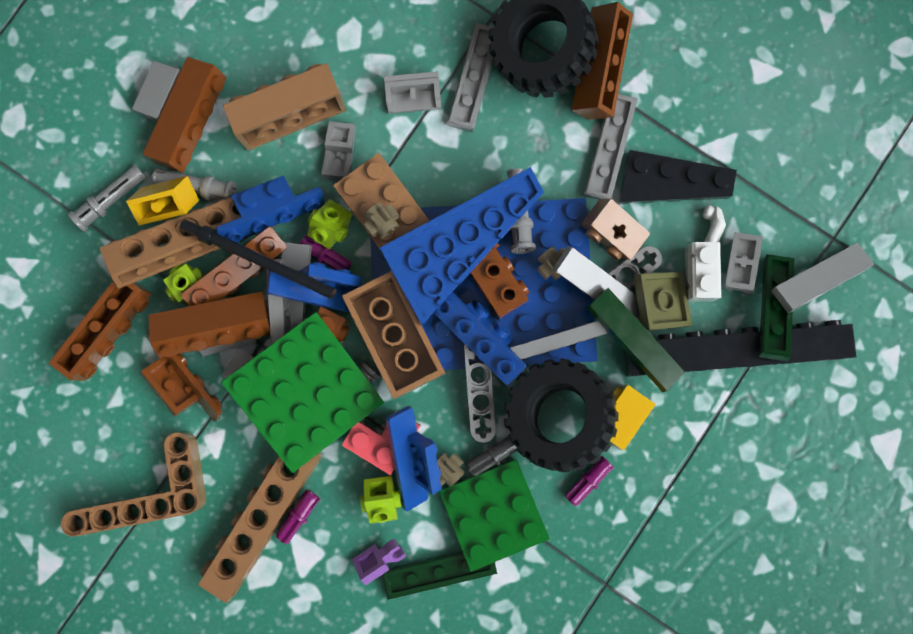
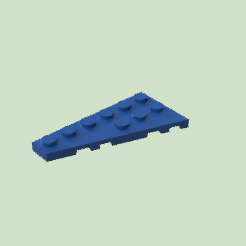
M531 167L379 248L421 326L544 193Z

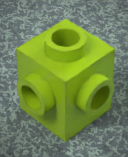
M329 199L319 210L315 209L310 214L307 221L310 224L307 236L330 250L336 242L341 243L346 238L353 213Z
M180 264L172 268L168 273L169 276L163 279L168 287L165 291L173 302L189 306L181 297V293L205 274L199 267L194 268L188 264Z
M392 476L364 480V495L360 496L362 513L367 512L369 523H384L398 520L397 508H401L402 503L399 490L395 491Z

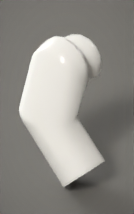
M708 205L705 207L702 216L704 219L710 220L711 227L704 242H719L726 226L722 209L718 206Z

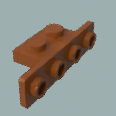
M271 226L265 228L243 245L271 259H274L287 248L286 244ZM231 254L181 293V297L189 306L218 301L227 294L232 295L242 286V282L249 277L251 279L256 277L264 268L235 254Z
M148 329V336H147V338H148V340L150 341L149 329ZM181 354L173 357H162L141 371L140 375L174 417L196 402H199L214 422L220 419L222 414L221 403L214 395L209 396L204 389V382L197 374L193 375L189 371L187 361Z

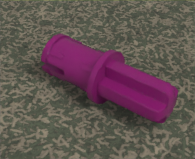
M307 234L305 235L306 240L304 238L301 240L300 244L312 245L311 256L316 258L318 263H324L334 270H349L351 268V261L332 250V248L329 250L315 242Z
M600 456V460L593 464L585 474L581 473L582 477L565 494L566 499L574 506H578L594 488L598 489L597 485L614 469L612 464L603 456Z
M306 489L294 508L288 510L290 515L276 533V538L282 543L288 544L303 523L307 524L308 521L306 519L321 498Z

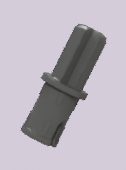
M506 437L492 447L487 446L488 450L468 461L466 464L467 468L473 476H477L496 463L499 466L500 461L516 452L517 446L512 444L509 438Z

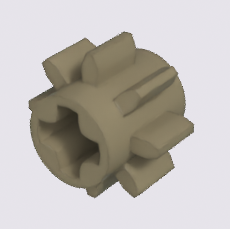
M381 202L377 203L364 214L367 222L363 225L373 238L379 234L382 239H385L399 227V224L395 221L399 218V214L391 204L384 207Z
M552 246L537 259L541 264L537 270L545 280L549 276L555 281L561 277L552 269L565 251L564 247L557 251Z
M445 452L437 459L438 467L441 471V486L446 483L449 487H452L465 472L460 468L463 461L455 453L449 457Z

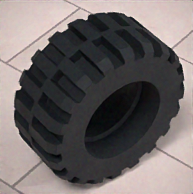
M505 0L500 6L502 9L501 13H496L492 20L495 27L489 30L488 36L492 41L488 46L489 53L493 57L492 62L501 75L521 93L526 92L532 97H538L539 93L544 98L553 97V92L558 91L560 95L568 92L567 87L571 84L576 87L581 82L579 77L582 74L588 75L592 69L589 62L596 60L598 52L595 46L599 45V36L596 32L597 26L584 1L511 0L507 2ZM546 21H558L566 25L565 41L554 56L542 62H528L523 59V42L527 34L535 26Z
M550 359L544 361V366L540 367L535 364L529 367L531 373L527 376L522 373L516 379L520 384L516 389L511 386L508 395L512 396L510 403L505 402L504 411L508 413V418L504 419L505 428L510 430L508 438L512 444L517 446L516 451L521 456L527 458L529 462L551 471H579L585 469L589 463L595 464L600 460L599 455L603 451L607 453L611 447L609 442L612 437H616L617 433L615 423L619 421V415L615 408L617 403L610 392V388L593 370L591 371L579 362L576 364L572 363L569 359H560L559 362ZM561 390H570L578 394L586 405L587 416L585 424L581 431L569 441L563 443L549 441L540 433L538 428L537 416L539 408L551 394Z

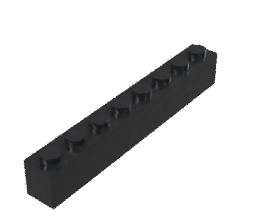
M841 320L824 321V326L814 327V322L797 323L796 329H792L791 358L788 362L759 357L760 332L758 327L741 328V333L731 334L730 329L713 330L714 335L703 336V331L687 332L686 338H675V333L658 335V340H656L684 372L857 358L853 324L842 325ZM624 350L626 377L646 375Z

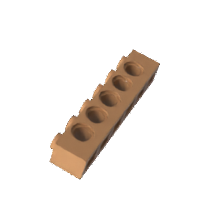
M232 197L221 199L215 204L202 209H195L189 214L176 219H169L158 226L140 230L132 236L121 240H114L99 249L109 274L119 289L220 249V247L213 244L209 246L198 241V237L194 235L186 236L190 233L180 229V224L184 219L202 227L206 225L215 229L220 225L241 217L233 203Z
M322 452L296 470L293 476L285 472V463L280 457H278L274 464L270 463L261 476L264 478L259 488L254 487L246 499L249 505L244 512H238L231 523V526L234 528L230 535H224L216 546L215 550L218 551V554L213 561L209 559L202 568L200 575L203 577L198 584L200 587L226 604L234 598L324 455ZM271 485H276L281 490V497L278 500L273 499L269 494ZM256 509L262 510L266 515V520L263 524L258 523L254 518ZM240 534H245L249 537L250 546L248 548L240 544ZM226 558L233 561L235 565L234 572L225 569L224 560Z

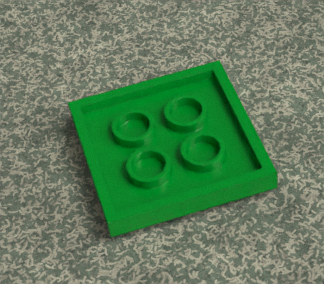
M517 459L439 491L470 572L550 540Z

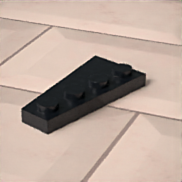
M629 150L619 204L635 202L653 203L654 201L675 202L691 199H729L733 196L737 170Z

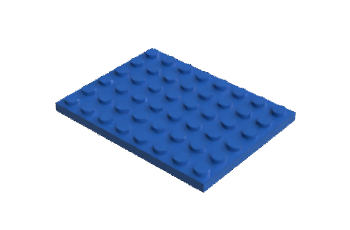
M586 198L536 201L528 209L529 218L532 219L534 224L531 232L532 242L536 244V250L526 254L512 253L513 237L510 230L498 241L499 247L496 249L500 256H507L514 267L511 273L517 281L521 279L529 290V294L526 295L529 299L527 303L498 320L470 274L453 291L466 305L473 300L483 303L497 322H501L509 328L510 335L514 338L507 345L509 348L595 322V317L586 308L593 301L591 297L562 276L556 281L551 276L545 280L537 270L541 266L537 259L552 246L557 251L562 247L566 249L567 246H571L590 260L589 238L585 234L587 230L580 225L587 216ZM459 205L421 207V210L431 221ZM370 238L372 280L391 270L379 248ZM433 313L422 327L443 369H466L464 343ZM596 337L526 358L522 361L526 365H543L545 360L553 359L555 362H559L560 359H569L572 363L598 361ZM475 355V360L469 359V363L481 360ZM376 365L377 374H381Z

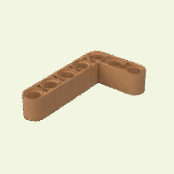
M176 432L170 434L165 439L164 451L171 491L84 507L67 512L61 520L62 531L68 536L75 537L187 515L200 510L206 503V491L196 437L190 432ZM180 437L186 443L183 452L179 451L176 447V442ZM183 465L190 469L188 479H184L181 475ZM187 493L194 496L195 504L193 507L188 506L185 502ZM160 498L167 504L165 513L158 508ZM132 504L136 505L139 509L137 518L131 514ZM105 510L111 515L110 523L104 520L103 513ZM77 516H80L83 520L82 528H79L76 524Z

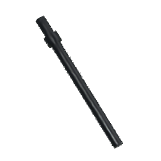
M184 219L180 224L181 230L198 237V241L211 246L213 244L329 299H333L336 294L335 288L217 234V230L205 225L202 227L187 219Z

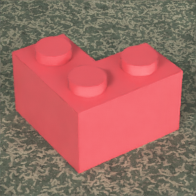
M362 421L353 426L342 446L391 475L395 470L387 426L383 433ZM416 422V428L418 431L421 427V424Z

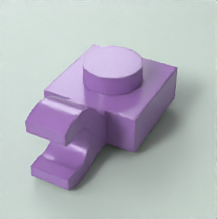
M392 539L382 548L374 544L354 557L352 561L360 580L366 586L389 571L387 563L398 562L406 554L403 548L399 547L397 541Z

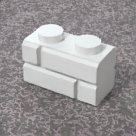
M692 242L685 247V280L688 287L686 289L688 301L710 302L721 298L720 242Z

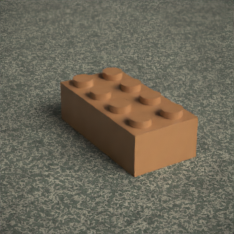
M327 63L314 64L303 73L287 75L276 84L271 86L262 85L255 92L246 96H235L229 100V103L223 105L234 135L248 151L347 111Z
M377 153L333 185L364 229L363 224L367 222L364 214L375 204L381 202L384 207L391 204L397 211L399 218L395 221L399 224V227L385 239H382L379 234L373 238L365 229L378 248L430 221L380 153Z
M391 271L342 296L393 399H397L446 374L423 327L417 320Z

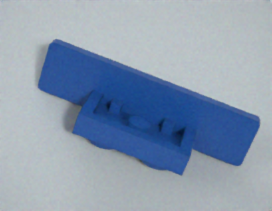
M284 175L231 195L241 218L220 225L215 230H217V234L237 243L242 238L260 233L268 226L272 227L280 223H287L295 217L305 213H312L315 209H319L324 205L323 191L320 187L294 196Z
M310 263L299 272L336 289L334 298L329 299L271 271L268 272L267 294L348 313L350 311L342 296L360 287L362 277L352 275V272L349 270L329 269L322 263Z
M452 292L433 312L506 385H509L526 368V364L507 346L514 339L510 335L509 328L505 324L497 322L483 303L473 300L466 305Z
M406 406L387 416L386 423L402 508L405 511H409L428 499L427 491L434 495L442 490L440 482L441 471L436 457L437 447L433 440L426 438L417 431L414 410L410 406Z

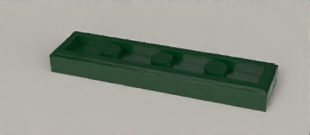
M766 254L764 258L759 357L787 362L791 358L793 311L788 314L772 293V290L794 277V258Z
M609 287L586 307L662 392L668 391L685 373Z
M463 551L389 568V571L382 574L387 600L498 573L495 562L470 572Z

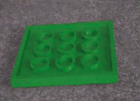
M317 312L311 314L221 381L226 390L292 473L384 403Z

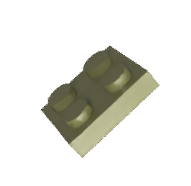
M683 272L650 273L633 276L641 324L647 331L692 326Z

